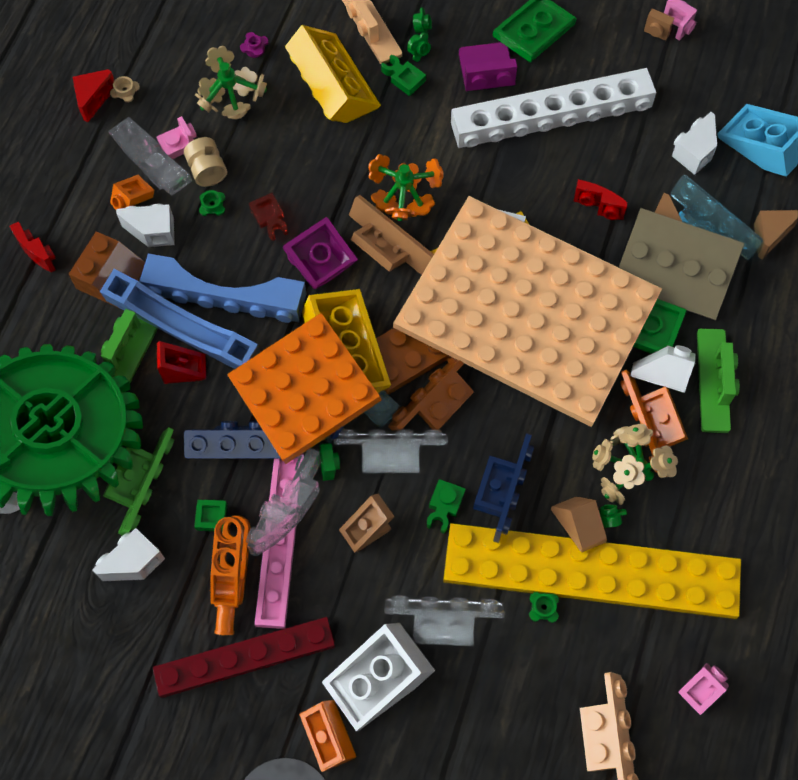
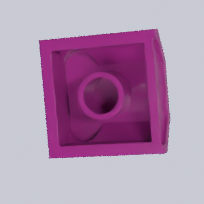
M327 217L283 246L290 263L297 267L314 290L328 283L358 260Z

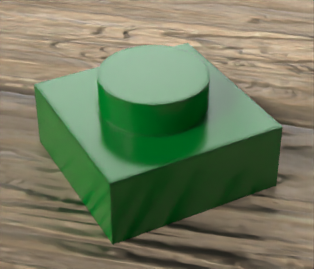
M332 443L320 445L319 459L323 481L334 480L336 470L340 469L338 453H333Z
M197 500L196 531H214L218 521L227 515V502L223 500Z

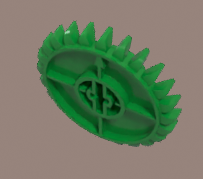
M43 344L40 352L33 353L31 349L24 347L19 349L18 357L13 359L7 355L0 357V508L5 506L13 492L17 493L18 506L22 515L28 513L34 496H40L46 516H52L55 496L62 494L65 503L74 512L78 508L76 490L83 488L93 501L98 502L100 494L97 478L101 477L115 488L119 485L117 472L112 465L113 462L126 469H132V457L122 446L140 450L141 439L139 435L128 428L143 429V420L139 413L132 411L140 407L136 394L126 392L130 390V382L125 376L113 377L116 374L113 364L102 362L97 365L95 353L88 351L79 356L75 354L74 346L69 345L63 347L61 352L53 351L51 344Z

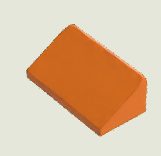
M334 700L322 701L299 714L321 772L356 757Z

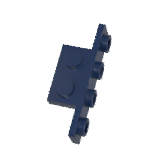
M222 421L221 426H216L214 429H187L184 431L185 458H281L257 421H250L249 426H238V421Z
M526 433L517 464L489 456L473 509L500 517L493 542L499 543L501 534H508L512 518L507 517L509 509L515 510L520 494L516 493L515 489L517 485H523L527 469L522 468L524 461L530 462L534 449L533 445H529L531 434Z

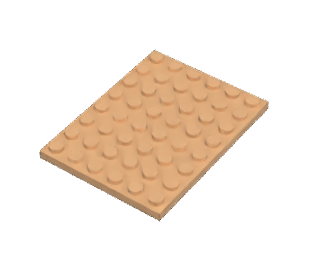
M468 196L394 321L393 328L457 360H461L463 363L592 427L662 288Z

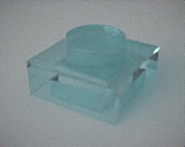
M384 390L378 393L382 401L364 412L380 428L400 408Z

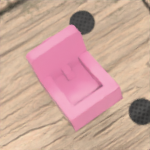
M668 0L664 14L675 18L673 24L678 27L675 38L680 41L685 34L689 35L693 31L697 23L694 20L697 9L682 0Z

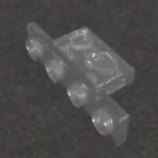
M345 429L340 432L337 438H334V444L362 445V473H419V445H448L447 434H442L441 430H425V434H414L413 430H397V434H385V430L375 429L369 430L368 434H357V430Z
M397 595L385 600V614L414 615L413 642L415 644L473 646L474 617L504 618L505 613L504 605L494 599L468 602L465 598L439 601L436 597H422L421 600H409L407 596Z

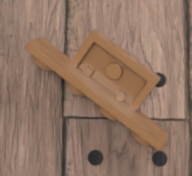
M361 195L355 197L349 215L362 228L353 233L351 240L389 272L406 262L422 275L434 254Z

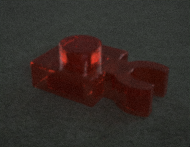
M273 193L249 203L250 210L260 228L267 226L268 235L271 240H276L274 234L276 229L283 230L285 235L288 234L287 225L281 220L284 218V213Z

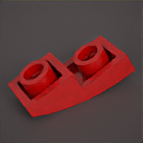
M578 179L573 202H578L585 206H599L598 216H603L610 220H623L628 202L600 185Z
M19 221L9 226L22 249L36 264L49 272L56 270L52 263V260L56 258L49 244L43 246L39 237L34 239L30 230H23Z

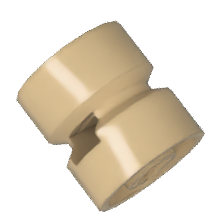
M201 137L186 145L183 151L189 167H191L196 184L202 187L213 186L226 177L227 169L213 139Z

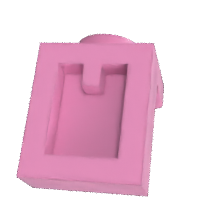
M182 116L177 118L178 127L156 137L168 161L183 155L186 145L193 141V138L197 137L192 124H186Z
M706 663L678 693L701 715L727 690L729 685L725 681L728 678L717 666L711 667Z

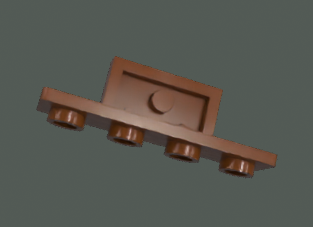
M449 356L447 358L448 363L442 369L439 368L428 378L430 382L424 388L417 389L411 395L410 399L412 401L406 407L399 408L392 415L393 421L388 427L391 430H401L418 413L432 430L438 431L474 393L457 373L464 363Z

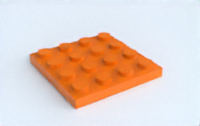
M322 313L227 374L285 464L382 401L380 395Z

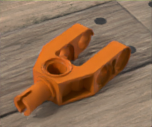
M240 515L222 518L218 521L214 530L210 595L211 604L217 607L215 634L219 635L234 634L235 608L242 604L244 597L251 528L249 521ZM231 522L237 527V535L235 537L229 532ZM228 552L235 558L234 566L230 565L226 560Z

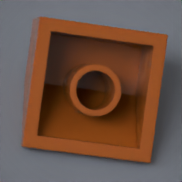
M96 231L69 272V276L77 290L107 302L100 293V290L113 269L139 282L145 262L120 241Z

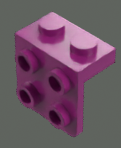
M503 43L467 46L459 49V59L466 91L515 85L516 59H510L508 47Z

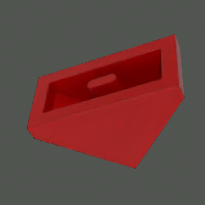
M108 69L72 77L77 104L83 120L86 122L90 121L111 95L110 91L114 89L113 83L115 80L112 71Z
M162 341L157 343V369L164 384L203 381L206 379V357L204 353Z

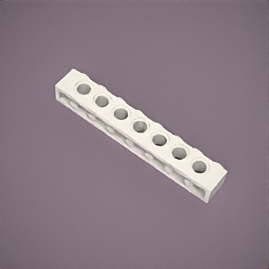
M644 68L453 108L451 112V125L458 148L474 147L486 142H498L514 136L522 137L538 131L546 132L552 128L569 127L576 123L596 121L608 116H620L627 112L644 111L652 107L656 90L648 69Z

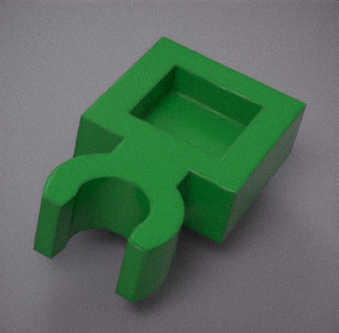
M390 55V63L393 66H387L385 63L381 64L382 73L391 76V83L408 96H411L426 81V74L408 61L401 65L399 58L395 55Z
M440 479L438 480L429 503V508L436 511L428 516L427 528L430 529L432 523L435 520H439L443 523L441 533L444 534L447 531L449 524L447 516L450 515L456 518L466 491L465 488Z

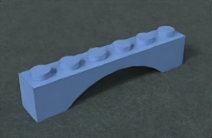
M149 253L139 281L161 297L170 298L178 303L192 302L205 308H212L214 306L224 308L231 313L241 311L250 313L258 318L268 316L285 323L300 321L306 298L305 282L277 277L266 283L251 287H221L206 283L192 276L174 258Z
M113 269L100 290V293L107 302L124 311L127 309L135 312L139 319L234 369L261 352L258 344L185 311L137 280L116 269Z

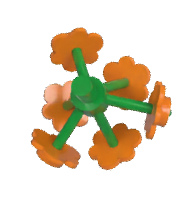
M378 154L369 163V179L375 183H380L384 176L390 175L395 184L387 193L380 189L377 193L371 195L372 201L376 203V208L388 215H392V218L398 221L408 220V217L428 214L431 207L435 205L431 194L419 196L416 188L417 183L422 178H426L430 182L431 188L441 187L444 173L438 160L434 158L431 161H427V169L424 173H418L419 168L414 163L409 165L402 163L398 167L399 170L392 171L388 169L389 157ZM398 189L400 190L399 204L395 202L396 197L394 195ZM406 190L411 192L414 197L413 202L407 206V209L404 208Z

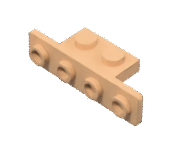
M342 0L350 18H353L360 35L364 36L380 64L390 62V55H395L398 58L402 57V50L371 0Z
M608 672L604 674L608 704L580 708L587 771L595 772L616 769L618 780H639L634 773L633 760H635V748L629 736L631 718L625 706L624 697L627 696V687L621 675Z

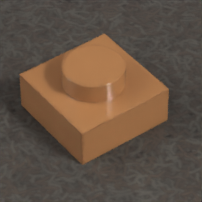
M651 9L644 32L666 41L670 35L675 18Z

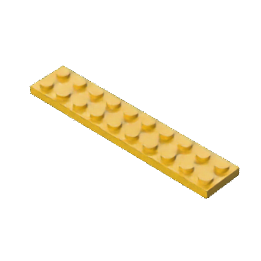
M450 523L444 583L524 593L556 594L558 597L731 619L739 617L741 559L614 543H603L581 553L571 538L508 531L507 535L501 534L500 541L497 543L493 542L496 529Z

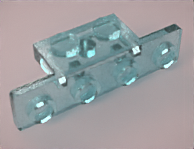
M687 175L681 176L673 188L671 196L685 207L679 213L682 222L743 242L744 246L741 255L747 260L752 258L762 245L763 238Z

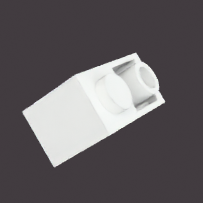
M712 112L704 118L699 117L691 126V130L687 133L682 132L674 141L675 148L672 157L694 175L712 160L717 148L715 114Z
M153 204L152 206L145 207L128 206L116 209L122 227L146 246L175 245L174 217L169 204Z
M135 528L132 532L124 534L119 539L116 548L98 559L93 571L102 581L144 580L165 558Z

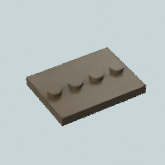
M640 208L619 268L662 288L657 299L687 309L686 311L716 320L744 243Z

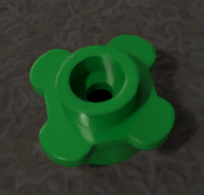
M424 7L420 8V13L413 15V26L416 34L422 32L428 34V30L432 28L430 14H425Z
M422 32L420 35H413L407 45L408 52L413 54L412 58L416 62L422 56L427 55L431 49V44L428 43V34Z
M214 190L202 193L200 195V214L203 216L208 214L222 215L225 212L223 207L225 195Z
M613 504L601 506L599 513L603 527L610 528L621 525V515L627 514L626 509H617V505Z
M538 592L531 594L529 598L532 603V610L529 613L530 619L535 622L540 619L548 620L551 623L555 622L559 617L556 612L557 603L559 602L558 596L547 593L539 594ZM546 605L547 609L543 610L541 606Z

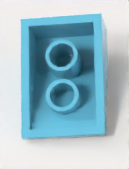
M746 104L717 134L720 140L763 170L787 177L798 165L797 116Z

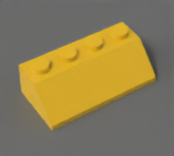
M301 25L285 47L290 54L291 61L300 70L302 79L311 88L313 97L322 106L324 115L331 121L348 123L378 109L381 106L337 35L332 32Z
M360 289L309 295L302 309L305 323L322 313L377 393L389 388L391 383Z

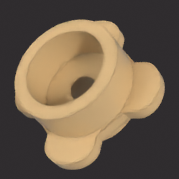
M121 76L114 81V89L110 91V94L113 98H121L125 102H131L134 99L135 91L139 90L140 86L138 82L132 81L131 78Z

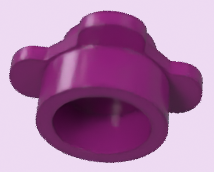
M253 32L247 33L245 35V42L240 45V50L252 58L262 56L265 52V45L269 43L266 36L260 37Z

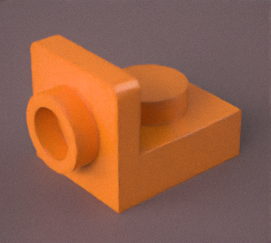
M135 175L113 184L110 203L115 210L134 206L153 198L154 189L139 175Z

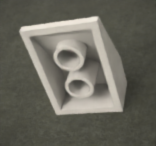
M400 623L383 625L325 678L322 683L354 729L359 731L412 692L435 670Z

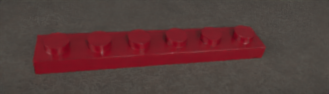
M324 617L153 667L158 695L160 698L329 650L335 648L328 619Z

